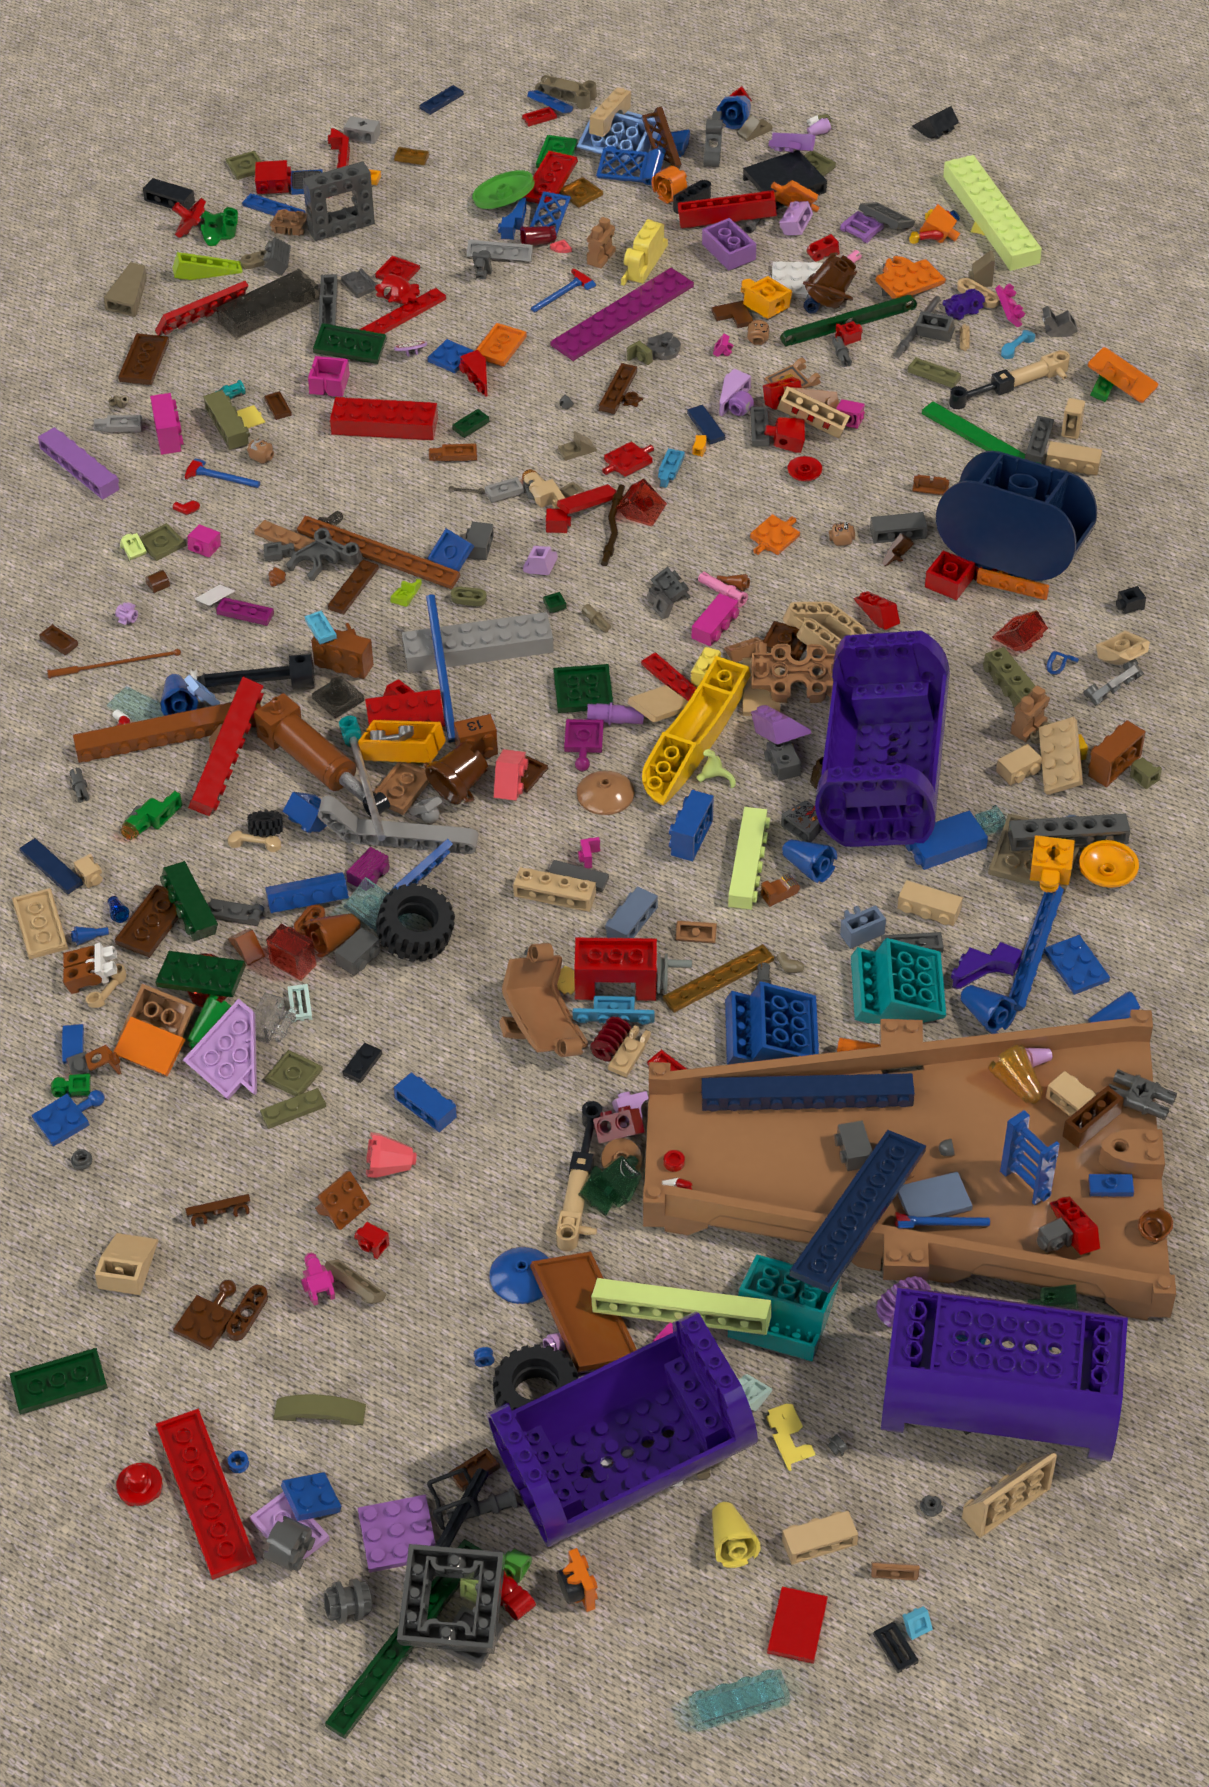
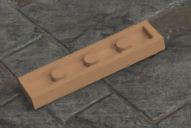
M263 520L254 530L255 535L271 542H282V545L293 543L295 551L315 541L266 520Z

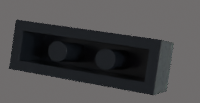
M152 178L143 188L145 201L173 209V206L179 202L189 210L195 203L194 190Z

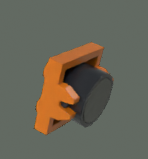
M575 1548L568 1551L569 1564L565 1568L557 1570V1578L566 1602L570 1605L582 1601L586 1612L596 1609L595 1600H598L595 1589L598 1586L594 1576H589L587 1569L589 1566L584 1555L580 1556L578 1549Z

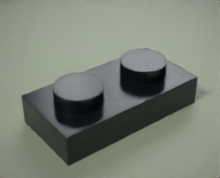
M364 1042L343 1070V1076L361 1083L381 1057L382 1050Z

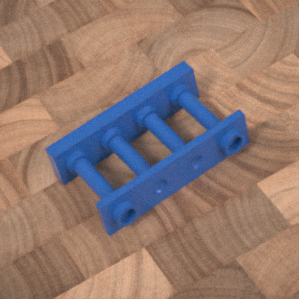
M1023 1110L1007 1122L1000 1172L1005 1177L1012 1172L1017 1173L1034 1190L1032 1203L1036 1205L1040 1201H1046L1052 1194L1060 1144L1056 1141L1047 1147L1028 1129L1030 1115ZM1026 1140H1028L1036 1149H1038L1040 1151V1154L1030 1144H1028ZM1024 1152L1038 1164V1167L1024 1154ZM1022 1165H1024L1036 1177V1180L1022 1167Z

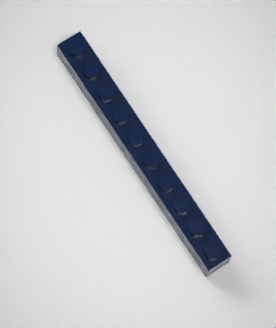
M913 1073L702 1078L701 1080L702 1111L711 1112L718 1110L757 1111L763 1109L800 1110L808 1108L913 1106L915 1095Z

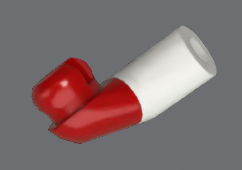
M119 709L113 712V717L119 722L118 725L131 722L130 718Z
M674 1178L662 1181V1185L693 1190V1185L688 1180Z

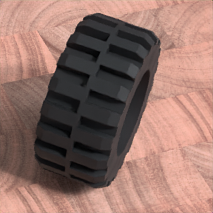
M410 883L409 886H406V884L400 885L398 890L397 888L392 889L384 897L376 920V933L378 938L381 939L380 943L384 948L388 947L389 953L392 955L394 953L397 954V958L402 960L407 958L411 962H415V960L422 962L426 961L428 957L429 959L437 957V954H441L448 945L454 928L455 914L452 911L451 903L449 901L446 902L447 898L443 894H438V890L427 888V885L424 884L417 886V883ZM408 913L421 915L430 922L432 929L424 932L412 931L403 926L398 917Z
M534 1344V1347L522 1346L519 1351L517 1349L511 1351L510 1357L505 1356L500 1361L501 1365L496 1367L495 1377H493L494 1403L496 1408L509 1403L513 1411L533 1401L522 1397L516 1392V1388L523 1381L530 1378H544L554 1383L558 1389L578 1379L577 1369L573 1366V1362L569 1357L565 1358V1353L560 1350L554 1351V1347L547 1345L544 1348L541 1347V1344Z

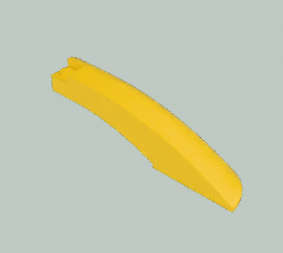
M715 656L691 699L665 732H662L645 762L642 771V782L646 793L652 800L664 806L694 773L705 757L703 755L704 751L712 747L742 698L743 688L751 676L748 666Z

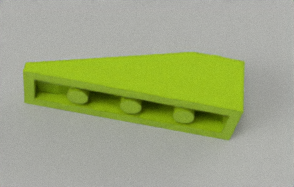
M181 252L176 253L172 267L174 278L182 280L212 278L243 272L240 261Z

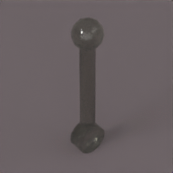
M454 486L448 488L449 492H471L481 495L485 493L483 488L478 490L455 488Z

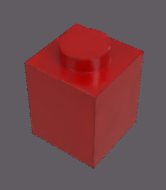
M547 508L546 533H567L568 527H571V516H568L561 509Z

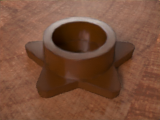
M628 392L623 398V406L632 405L638 407V402L642 401L643 398L639 397L636 392Z

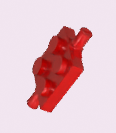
M631 441L604 455V460L609 466L603 468L602 471L605 475L615 471L626 477L653 463L652 457L648 453L654 451V447L650 444L645 448H640Z

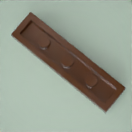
M621 363L599 404V411L611 414L616 413L637 374V366Z
M362 560L330 601L328 610L344 615L378 571V564Z

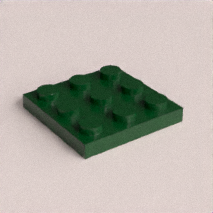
M609 664L553 668L558 713L583 712L588 710V704L613 703Z

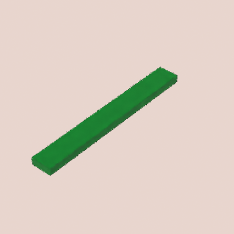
M934 401L922 409L924 416L985 451H999L1025 459L1026 454Z

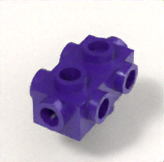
M968 289L965 293L955 294L951 298L943 300L942 305L945 307L948 316L961 320L966 314L973 315L979 313V309H982L983 303H985V297L976 289Z

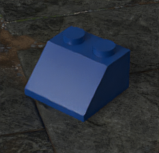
M292 792L282 811L288 815V819L302 825L301 829L308 833H312V831L320 832L327 827L318 818L321 799L315 794Z

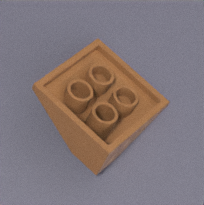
M142 984L117 1040L120 1039L130 1017L182 1037L196 1005Z

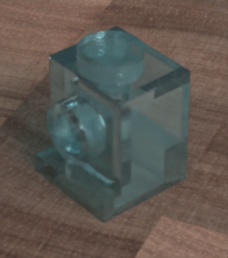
M994 805L992 809L975 815V819L987 836L1003 830L1006 818L997 805Z

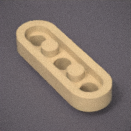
M970 278L958 280L957 290L959 292L965 293L968 289H976L985 297L983 306L996 308L999 305V297L993 291Z

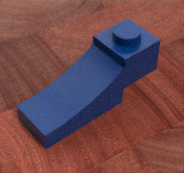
M526 198L519 199L515 209L508 216L502 217V222L498 224V233H501V239L514 240L516 230H520L523 226L527 210Z

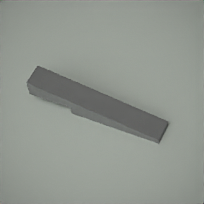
M337 274L321 275L319 330L322 323L336 325Z

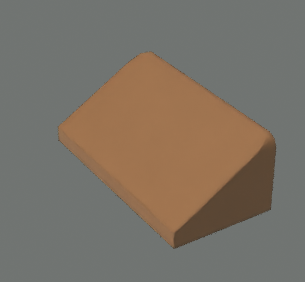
M754 637L727 646L724 650L731 661L739 662L743 658H751L752 653H756V643L763 642V640Z
M677 921L675 940L715 943L717 923Z
M871 1562L872 1578L917 1580L919 1577L920 1566L918 1564Z

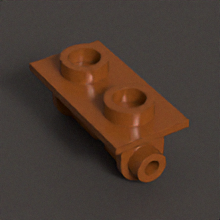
M914 475L913 492L943 495L949 489V479H946V477H934L933 480H930V476Z

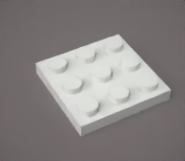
M773 262L772 279L792 290L791 298H806L808 292L803 282L811 274L815 273L822 263Z

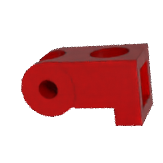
M830 234L811 243L807 247L806 252L813 261L817 262L834 252L839 255V242Z

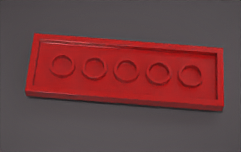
M246 280L163 314L155 329L158 336L162 334L168 335L176 328L182 329L188 323H196L203 317L208 318L217 311L222 312L231 305L236 306L240 304L242 297L246 294L249 286Z

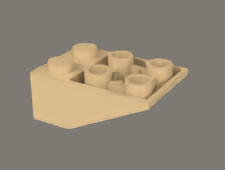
M116 1233L101 1255L95 1272L98 1289L141 1295L158 1239Z

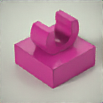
M724 333L715 343L713 355L719 357L723 353L725 356H729L732 353L733 344L728 342L730 336Z

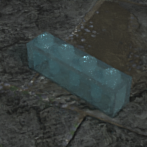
M781 1669L775 1671L766 1670L755 1677L746 1676L735 1683H723L716 1686L715 1689L696 1691L689 1696L688 1706L697 1732L789 1705L790 1693Z

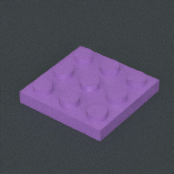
M426 1494L358 1508L369 1573L406 1566L409 1544L436 1545Z

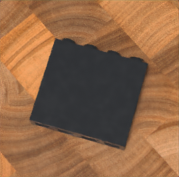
M799 150L743 168V181L750 180L760 192L774 190L775 193L776 190L771 188L773 182L784 186L791 180L798 182L818 195L827 192V180ZM775 200L776 210L785 207V205Z

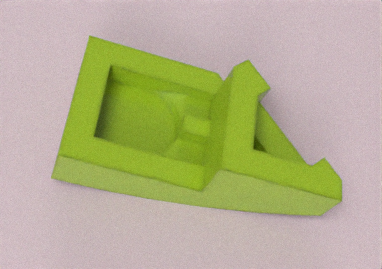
M416 579L415 583L401 581V588H398L391 595L390 602L407 607L419 590L422 579Z

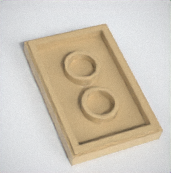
M665 685L629 697L627 703L652 722H657L680 714L689 701Z

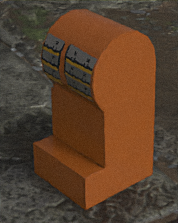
M787 874L771 883L768 880L761 883L760 895L768 906L771 907L797 894L800 886L790 874Z

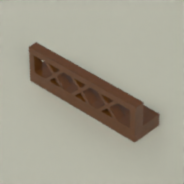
M662 106L657 107L653 113L645 114L641 117L652 150L657 149L658 146L663 147L666 151L664 160L670 163V166L680 169L682 164ZM654 117L656 121L655 126L648 124L647 119ZM654 131L660 134L661 139L659 141L653 138L652 134Z

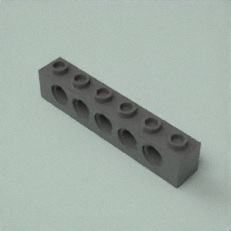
M1126 813L1009 821L1008 837L1011 851L1033 850L1035 835L1075 840L1074 847H1086L1091 843L1101 840H1112L1128 844L1130 827Z

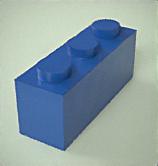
M411 1072L394 1086L395 1099L439 1133L457 1118L455 1103L443 1097L436 1088L426 1084L422 1077H417Z

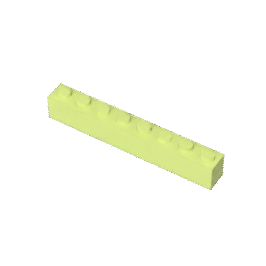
M597 1278L591 1296L592 1311L594 1313L673 1323L693 1312H698L709 1328L767 1335L771 1319V1300Z

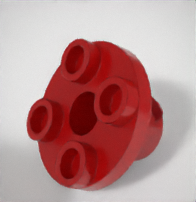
M148 1463L129 1465L122 1470L116 1481L117 1493L128 1506H142L152 1502L160 1496L163 1486L159 1470Z

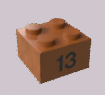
M491 714L454 722L456 747L462 742H467L473 746L470 750L474 753L478 750L484 758L498 755L497 729Z

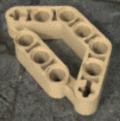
M792 602L783 616V621L787 625L799 629L797 637L806 645L820 644L826 648L827 654H835L839 642L845 635L867 634L863 625L830 602Z

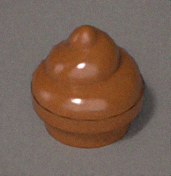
M274 567L268 573L271 586L280 585L286 580V573L279 568Z

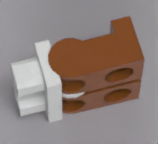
M97 943L95 946L63 953V967L65 968L63 969V983L69 992L74 994L79 992V988L85 986H94L101 982L103 984L108 983L109 976L117 974L115 962H109V960L117 958L116 949L113 946L103 947L101 943Z

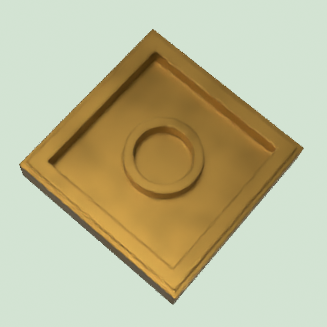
M581 177L564 186L559 194L570 196V202L580 208L601 197L603 191L584 177Z

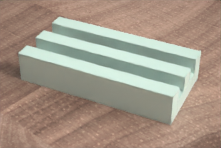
M308 984L288 986L292 1022H296V1020L304 1021V1019L313 1020ZM301 990L305 991L307 1013H303ZM294 991L297 993L299 1014H295L292 993Z

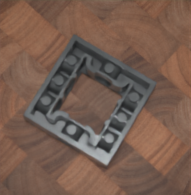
M364 161L302 178L308 231L314 241L375 224L371 173ZM352 191L353 197H351L354 206L344 207L341 210L327 213L326 198Z
M409 1544L397 1635L398 1643L402 1646L495 1654L505 1568L504 1552ZM432 1576L479 1580L475 1587L477 1599L476 1608H473V1627H469L463 1621L451 1623L440 1622L434 1618L427 1620Z

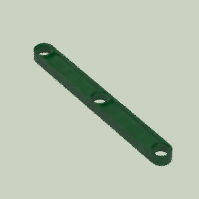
M912 295L902 296L788 329L780 335V340L784 346L788 347V345H795L836 333V324H846V321L852 318L850 322L854 321L856 325H863L905 313L909 310L912 311L917 307V301ZM909 301H912L910 305L906 306ZM788 336H792L791 339L785 341Z

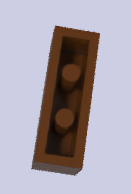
M1109 1086L1105 1087L1065 1121L1063 1137L1079 1149L1121 1114L1124 1098Z

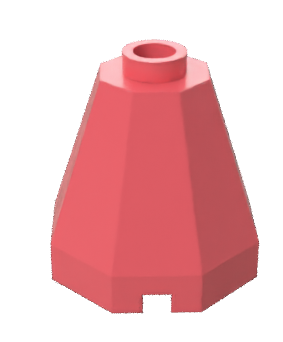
M371 1132L370 1137L372 1139L368 1141L366 1162L370 1163V1169H366L367 1177L378 1178L411 1170V1166L416 1164L417 1154L413 1152L412 1147L383 1134Z

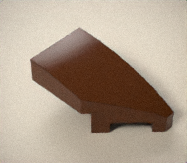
M900 533L888 549L882 561L883 565L888 566L895 560L898 562L903 561L901 556L914 545V542Z

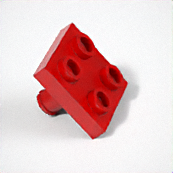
M200 198L189 210L179 202L173 206L172 211L182 217L175 232L178 238H181L184 234L187 235L193 225L195 227L201 220L199 217L205 211L206 201Z

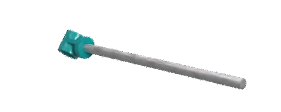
M351 715L345 716L339 721V727L344 743L348 747H352L377 838L379 841L385 840L384 830L358 744L362 733L357 718Z

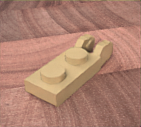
M635 1025L609 1063L608 1070L627 1077L644 1051L651 1032L645 1030L640 1042L634 1040L639 1034L640 1029Z

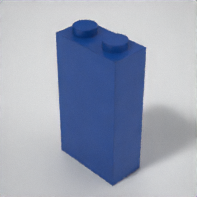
M969 810L935 822L932 834L924 843H914L905 846L909 852L912 851L916 864L921 865L926 870L986 849L988 836Z

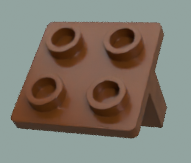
M346 1171L318 1195L320 1204L315 1209L320 1215L330 1217L336 1228L342 1230L368 1208L370 1202L351 1171Z

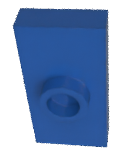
M1089 1174L1088 1176L1090 1196H1134L1132 1174Z

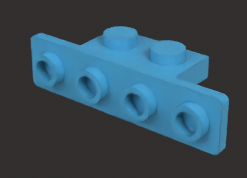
M594 996V1009L573 1008L572 1012L573 1019L579 1023L595 1021L605 1024L609 1017H619L627 1023L649 1024L655 1022L654 1010H635V997Z

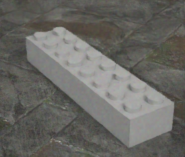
M547 612L440 627L446 668L554 653L553 635ZM431 628L401 632L408 673L437 669Z

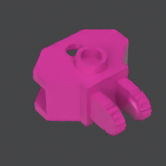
M312 1252L306 1253L304 1261L307 1270L302 1271L304 1279H301L304 1292H308L314 1306L318 1305L317 1293L326 1291L330 1300L335 1299L332 1285L334 1278L331 1270L327 1271L325 1266L321 1265L316 1254Z

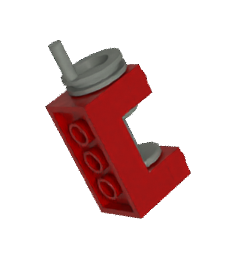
M575 937V1000H594L595 982L596 989L600 988V982L631 983V989H635L636 983V1000L656 1001V978L657 994H660V990H664V994H667L668 968H692V960L668 959V953H665V957H661V953H658L657 957V938Z

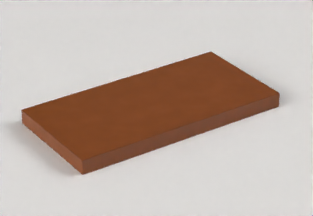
M591 1251L531 1262L530 1268L577 1372L601 1368L637 1350L621 1316L594 1313L592 1311L591 1296L597 1278H604Z

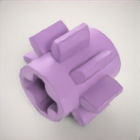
M124 602L123 605L120 604L115 612V616L119 618L118 622L124 625L134 623L138 617V611L134 609L136 605L129 602Z

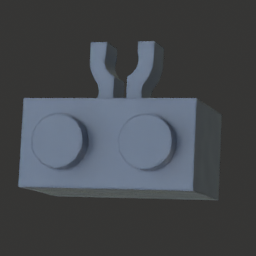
M876 905L860 911L858 906H854L855 914H851L848 909L844 911L845 919L841 920L840 936L850 949L885 934L886 918Z

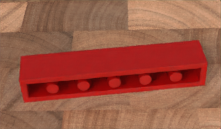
M774 190L678 203L680 228L707 226L728 218L733 222H738L741 220L777 216Z

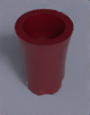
M522 226L520 228L521 244L533 245L534 247L550 244V242H555L557 238L554 226Z

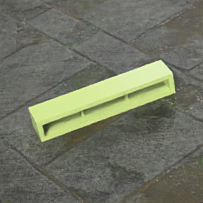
M744 807L729 890L728 907L752 910L753 903H757L758 891H755V888L760 886L761 876H758V873H762L763 861H760V859L765 857L766 847L763 846V843L767 844L768 832H765V829L770 827V817H767V809Z

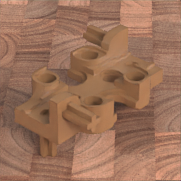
M756 643V653H752L751 689L768 690L773 701L787 703V698H790L791 685L795 682H802L807 687L806 694L807 698H810L809 703H821L825 700L827 694L830 697L831 704L833 688L832 670L835 654H827L826 648L820 644L807 645V657L802 661H796L791 657V645L776 644L771 649V653H767V643ZM777 655H783L784 657H783V658H778V657H776V656H777ZM815 655H820L821 658H818V659H817V658H814L813 656H815ZM781 667L785 670V673L777 675L775 669ZM820 668L823 673L817 676L812 673V670ZM779 688H780V689H783L784 691H782V692H777L776 689H779ZM814 689H820L821 692H818V693H817V692H814L813 690H814Z

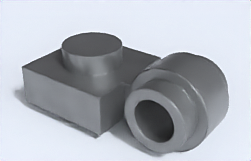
M652 586L648 591L647 600L649 603L654 604L653 609L662 619H666L669 617L674 603L662 593L660 587Z

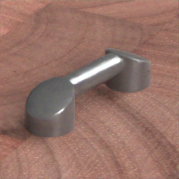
M399 726V734L385 736V731L373 730L370 731V739L405 741L414 735V726Z

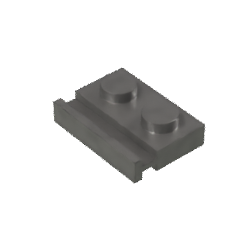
M362 268L358 272L353 271L341 276V281L357 298L376 290L375 286L377 284Z

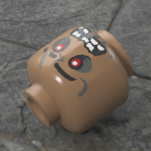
M849 522L833 524L832 530H829L830 541H833L836 546L851 545L853 540H855L854 525L851 526Z

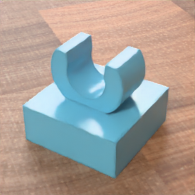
M924 1606L918 1609L915 1608L908 1614H903L907 1634L912 1640L933 1630L928 1610Z

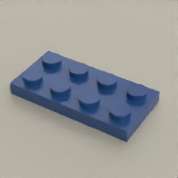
M446 839L392 889L397 888L398 890V887L404 884L406 886H409L410 883L418 884L422 878L427 877L432 872V869L435 866L438 867L451 853L449 849L453 843Z

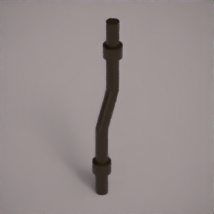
M622 484L618 486L612 498V506L608 515L611 534L607 545L603 549L602 566L608 565L610 557L613 556L615 550L614 545L618 536L615 516L619 505L622 504L625 486Z

